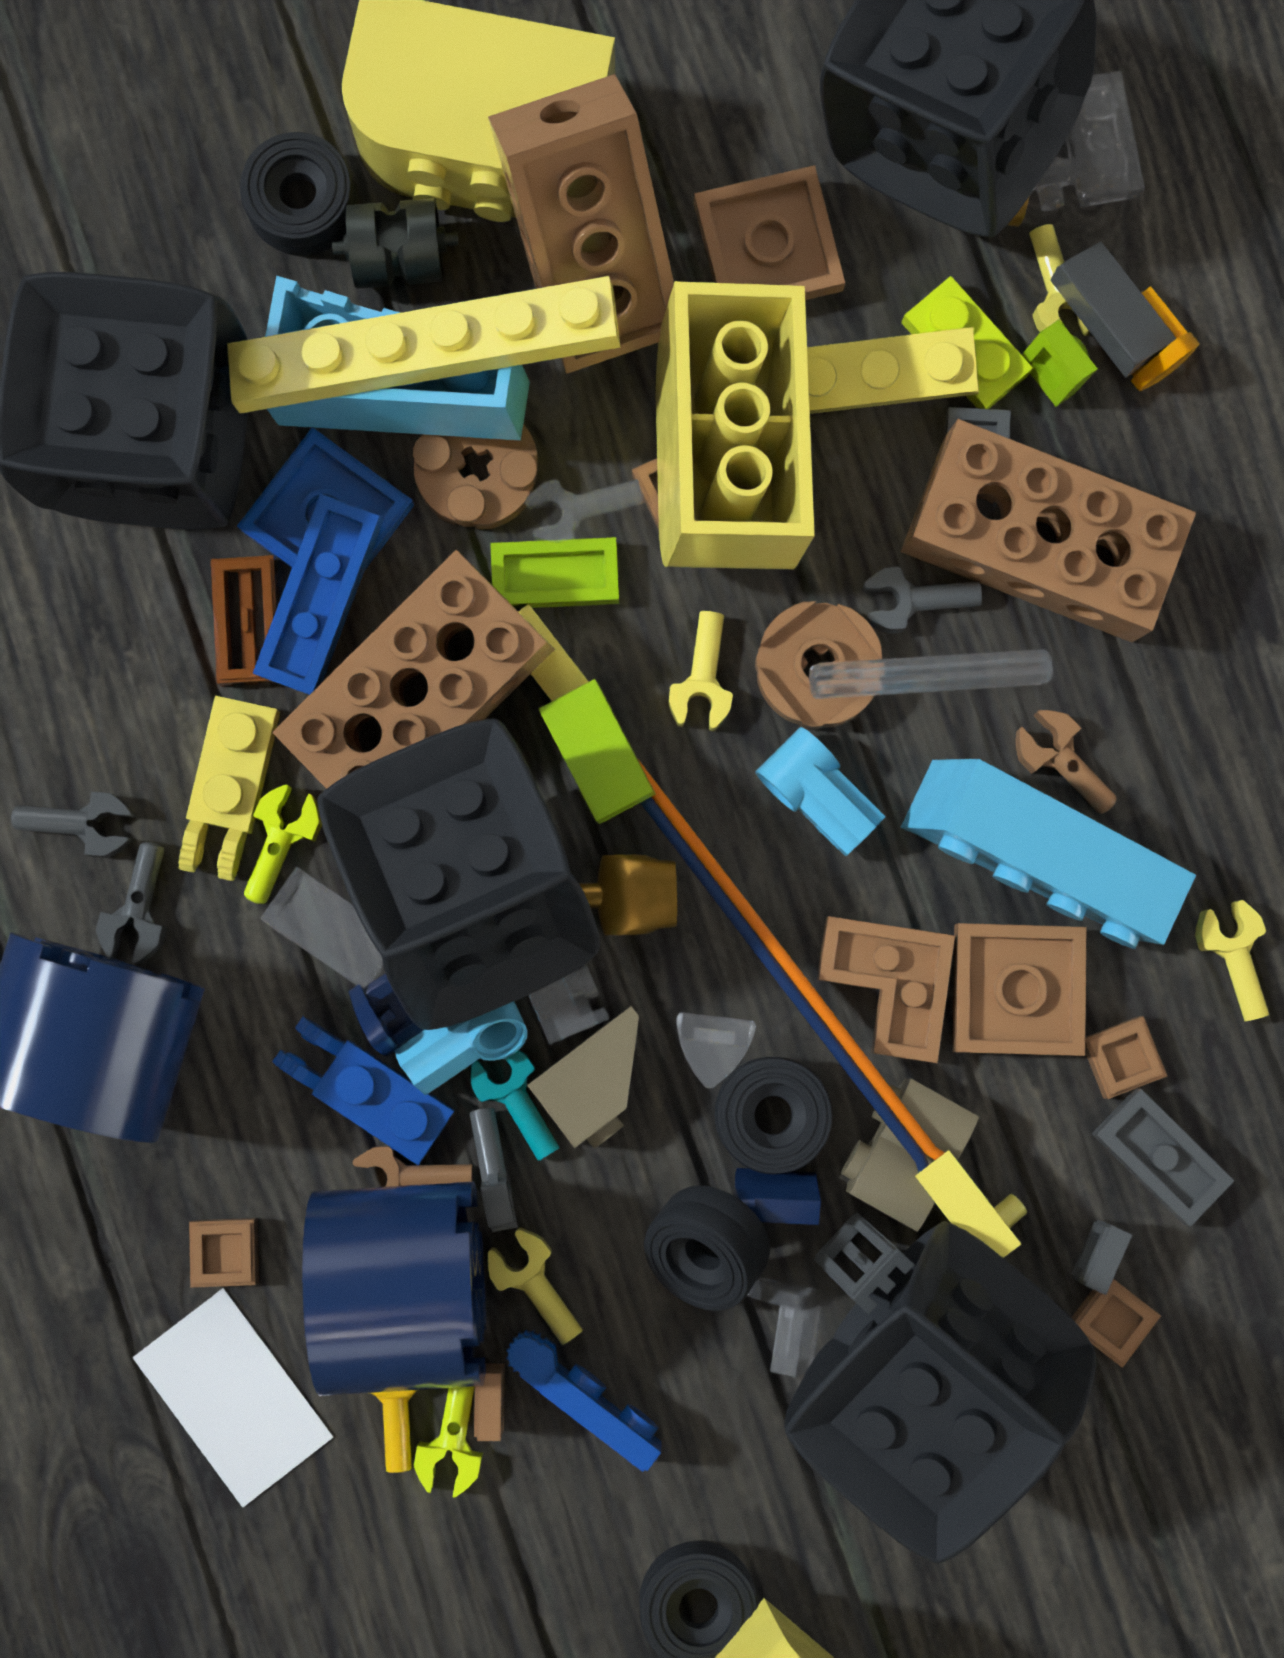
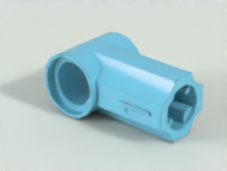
M799 727L755 773L775 797L792 811L796 812L799 810L820 833L844 856H847L886 816L838 770L840 768L839 762L823 743L808 730Z
M515 1001L466 1022L439 1029L423 1030L402 1044L394 1052L400 1067L410 1078L412 1084L426 1096L480 1058L496 1061L516 1053L525 1043L528 1030Z

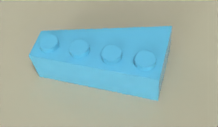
M276 276L265 337L400 312L383 308L382 312L351 303L349 297L326 290L324 294L301 288L297 281ZM523 365L274 407L267 410L276 423L283 426L521 440L530 381Z
M981 759L932 760L901 825V828L938 845V848L944 853L969 864L976 863L994 872L993 877L1007 886L1026 893L1032 890L1048 898L1049 900L1046 905L1065 916L1082 921L1084 916L1103 924L1100 931L1103 936L1133 949H1136L1139 941L1165 944L1196 877L1194 873Z

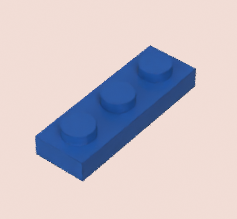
M323 494L319 495L253 674L308 695L323 682L384 521L380 515Z

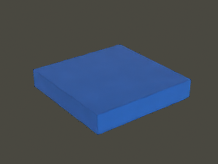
M312 427L239 522L237 528L292 569L319 495L323 494L380 515L384 519L365 568L366 570L414 507V502Z

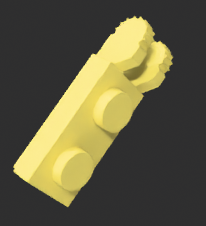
M215 696L186 819L190 821L185 829L178 862L180 870L196 872L203 858L208 827L211 825L228 829L218 856V878L229 881L235 879L247 833L252 834L256 820L253 814L261 798L275 735L272 732L278 727L280 718L279 710Z

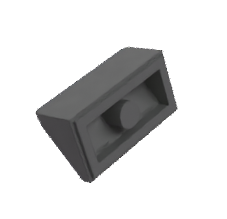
M1102 242L1066 260L1057 267L1050 279L1125 378L1152 360L1171 342L1177 339Z

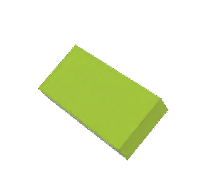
M616 537L490 543L492 585L515 609L524 608L527 604L532 608L619 604Z
M595 679L539 708L596 822L601 824L656 795Z

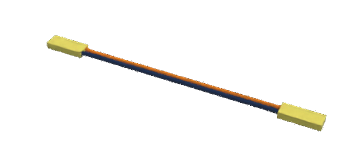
M527 604L518 611L555 648L531 673L550 700L554 701L588 683L589 681L532 607ZM639 761L656 795L644 800L640 804L914 1160L918 1170L915 1177L950 1223L974 1235L1001 1257L1007 1256L1021 1245L1020 1241L948 1149L944 1152L931 1141ZM926 1155L934 1159V1161L928 1164Z

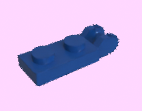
M302 1016L295 1027L300 1032L301 1037L314 1046H320L335 1055L336 1058L324 1076L309 1067L297 1055L291 1052L287 1053L281 1049L272 1063L300 1083L313 1089V1096L416 1165H420L456 1110L431 1093L425 1096L412 1084L410 1079L353 1041L347 1040L345 1043L317 1023Z
M526 1329L523 1333L519 1332L517 1337L514 1336V1342H510V1348L507 1349L508 1356L506 1357L510 1362L508 1366L514 1368L513 1372H520L522 1379L643 1472L650 1469L661 1454L662 1441L654 1436L659 1427L648 1416L630 1404H627L623 1411H621L601 1396L606 1390V1386L582 1366L575 1364L571 1371L558 1363L556 1344L547 1337L543 1339L541 1333L537 1334L534 1332L535 1330L530 1332Z

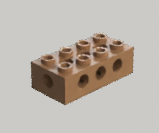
M613 74L488 116L536 289L606 276L610 277L614 289L621 348L560 358L566 374L658 343L660 341L662 321L674 280L637 113L616 75Z
M957 419L943 439L901 552L1133 643L1154 629L1196 512ZM976 499H984L992 504L995 501L1000 508L1001 519L991 520L983 516L978 510ZM1036 522H1043L1053 529L1056 535V544L1045 541L1039 535ZM1096 545L1104 546L1111 552L1114 559V567L1104 564L1099 559Z
M455 550L272 733L327 789L344 776L377 759L453 727L486 719L555 648L459 551ZM471 630L474 635V648L472 652L463 660L452 661L448 653V645L451 638L460 631ZM423 674L428 682L427 695L420 704L409 707L404 700V687L409 679ZM377 719L382 729L381 740L376 748L365 752L359 742L360 730L369 720Z

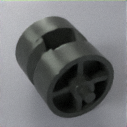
M431 198L400 201L397 209L390 212L382 202L347 205V235H344V241L332 242L333 255L345 254L346 260H350L354 286L356 289L391 286L396 276H402L409 285L443 282L442 253H447V246L459 245L457 232L445 233V228L440 227L436 199Z

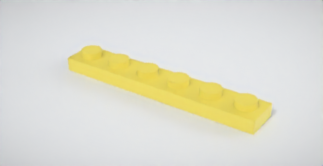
M609 276L227 343L231 402L239 413L621 348L614 289Z

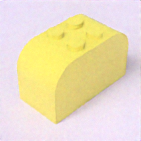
M359 0L343 73L342 94L364 166L380 185L394 193L412 197L413 200L435 198L438 210H447L450 205L474 209L478 216L491 221L506 222L511 217L516 218L488 116L615 74V37L423 0Z
M674 281L660 329L656 367L658 515L662 562L665 567L795 569L815 536L805 286Z

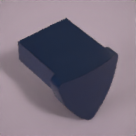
M386 973L364 988L359 984L348 991L357 1019L369 1043L383 1056L391 1055L402 1044L424 1030L414 1024L405 1012L387 979Z
M737 1168L735 1172L734 1196L746 1204L761 1222L819 1225L821 1200L816 1172L793 1171L786 1174L772 1175L759 1173L749 1168Z

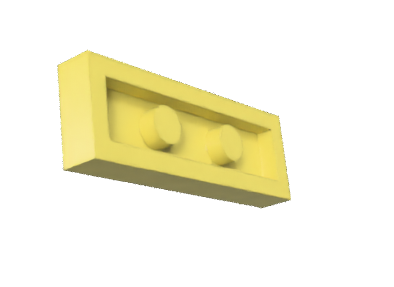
M973 327L807 347L810 414L979 394Z

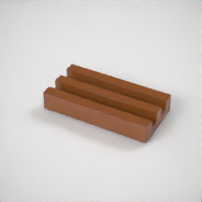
M274 555L211 559L217 684L220 687L233 686V684L240 683L245 685H257L258 682L276 683L253 674L257 663L253 571L261 570L264 634L266 639L279 604L277 559ZM228 572H238L243 669H232Z

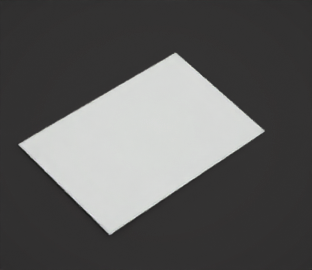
M224 1288L132 1357L242 1507L246 1506L333 1438V1435Z

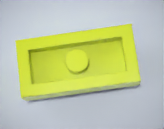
M952 276L908 311L902 319L901 323L911 335L973 327L979 394L967 395L966 397L976 408L990 409L1023 381L1033 369Z

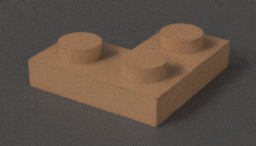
M830 916L826 917L817 980L880 990L871 1053L932 1063L938 1062L955 936Z

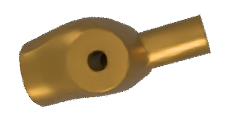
M604 855L600 862L597 883H579L590 908H598L604 935L649 934L657 929L677 926L675 861L658 860L647 855Z

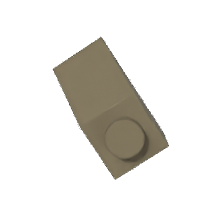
M632 1006L527 1085L574 1148L587 1140L594 1149L624 1126L617 1115L627 1108L639 1015Z

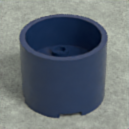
M10 932L0 963V1107L35 1119L88 1133L135 1142H157L205 988L171 975L155 974L151 970L125 963L122 960L37 937L33 941L24 935Z
M474 1181L313 1191L311 1193L306 1209L303 1237V1312L309 1368L313 1386L319 1396L484 1385L486 1374L485 1357L473 1358L474 1347L479 1346V1343H484V1330H487L482 1232H480L479 1223L468 1222L467 1207H478V1194Z

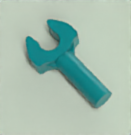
M518 1050L516 1053L505 1058L512 1068V1075L503 1084L493 1082L483 1064L479 1060L472 1063L471 1084L478 1100L483 1102L492 1099L505 1104L538 1161L559 1149V1145L526 1091L528 1077L535 1070V1066L529 1056L523 1051Z

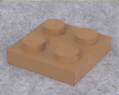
M815 165L694 193L693 203L714 283L805 286V300L843 291L845 280Z
M955 924L953 1052L1085 1056L1086 927Z

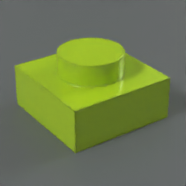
M1060 319L1042 330L1022 354L1033 367L1030 372L1031 376L1055 407L1073 396L1098 369L1089 358L1085 345L1076 336L1070 334Z

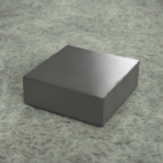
M1094 1221L1071 1273L1073 1275L1072 1278L1091 1289L1107 1295L1132 1234L1103 1221Z

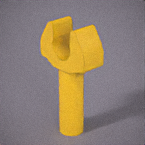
M417 1390L371 1393L383 1404L386 1472L398 1473L412 1469L409 1400Z

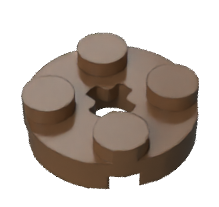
M524 424L521 440L422 434L413 447L414 477L419 492L429 509L443 521L453 525L456 523L463 527H475V529H492L513 520L530 502L538 479V453L535 442ZM471 452L478 456L488 454L493 459L487 465L490 476L482 481L474 474L464 478L459 472L466 465L464 456Z
M817 601L802 602L786 609L770 623L764 632L755 659L758 686L768 705L785 720L798 724L808 730L836 727L852 720L873 699L880 682L882 650L874 629L858 612L840 604H837V606L828 603L816 604ZM812 649L819 656L828 651L833 655L835 661L829 667L833 675L832 678L824 681L819 676H815L812 679L806 676L803 670L808 664L804 656L807 651Z

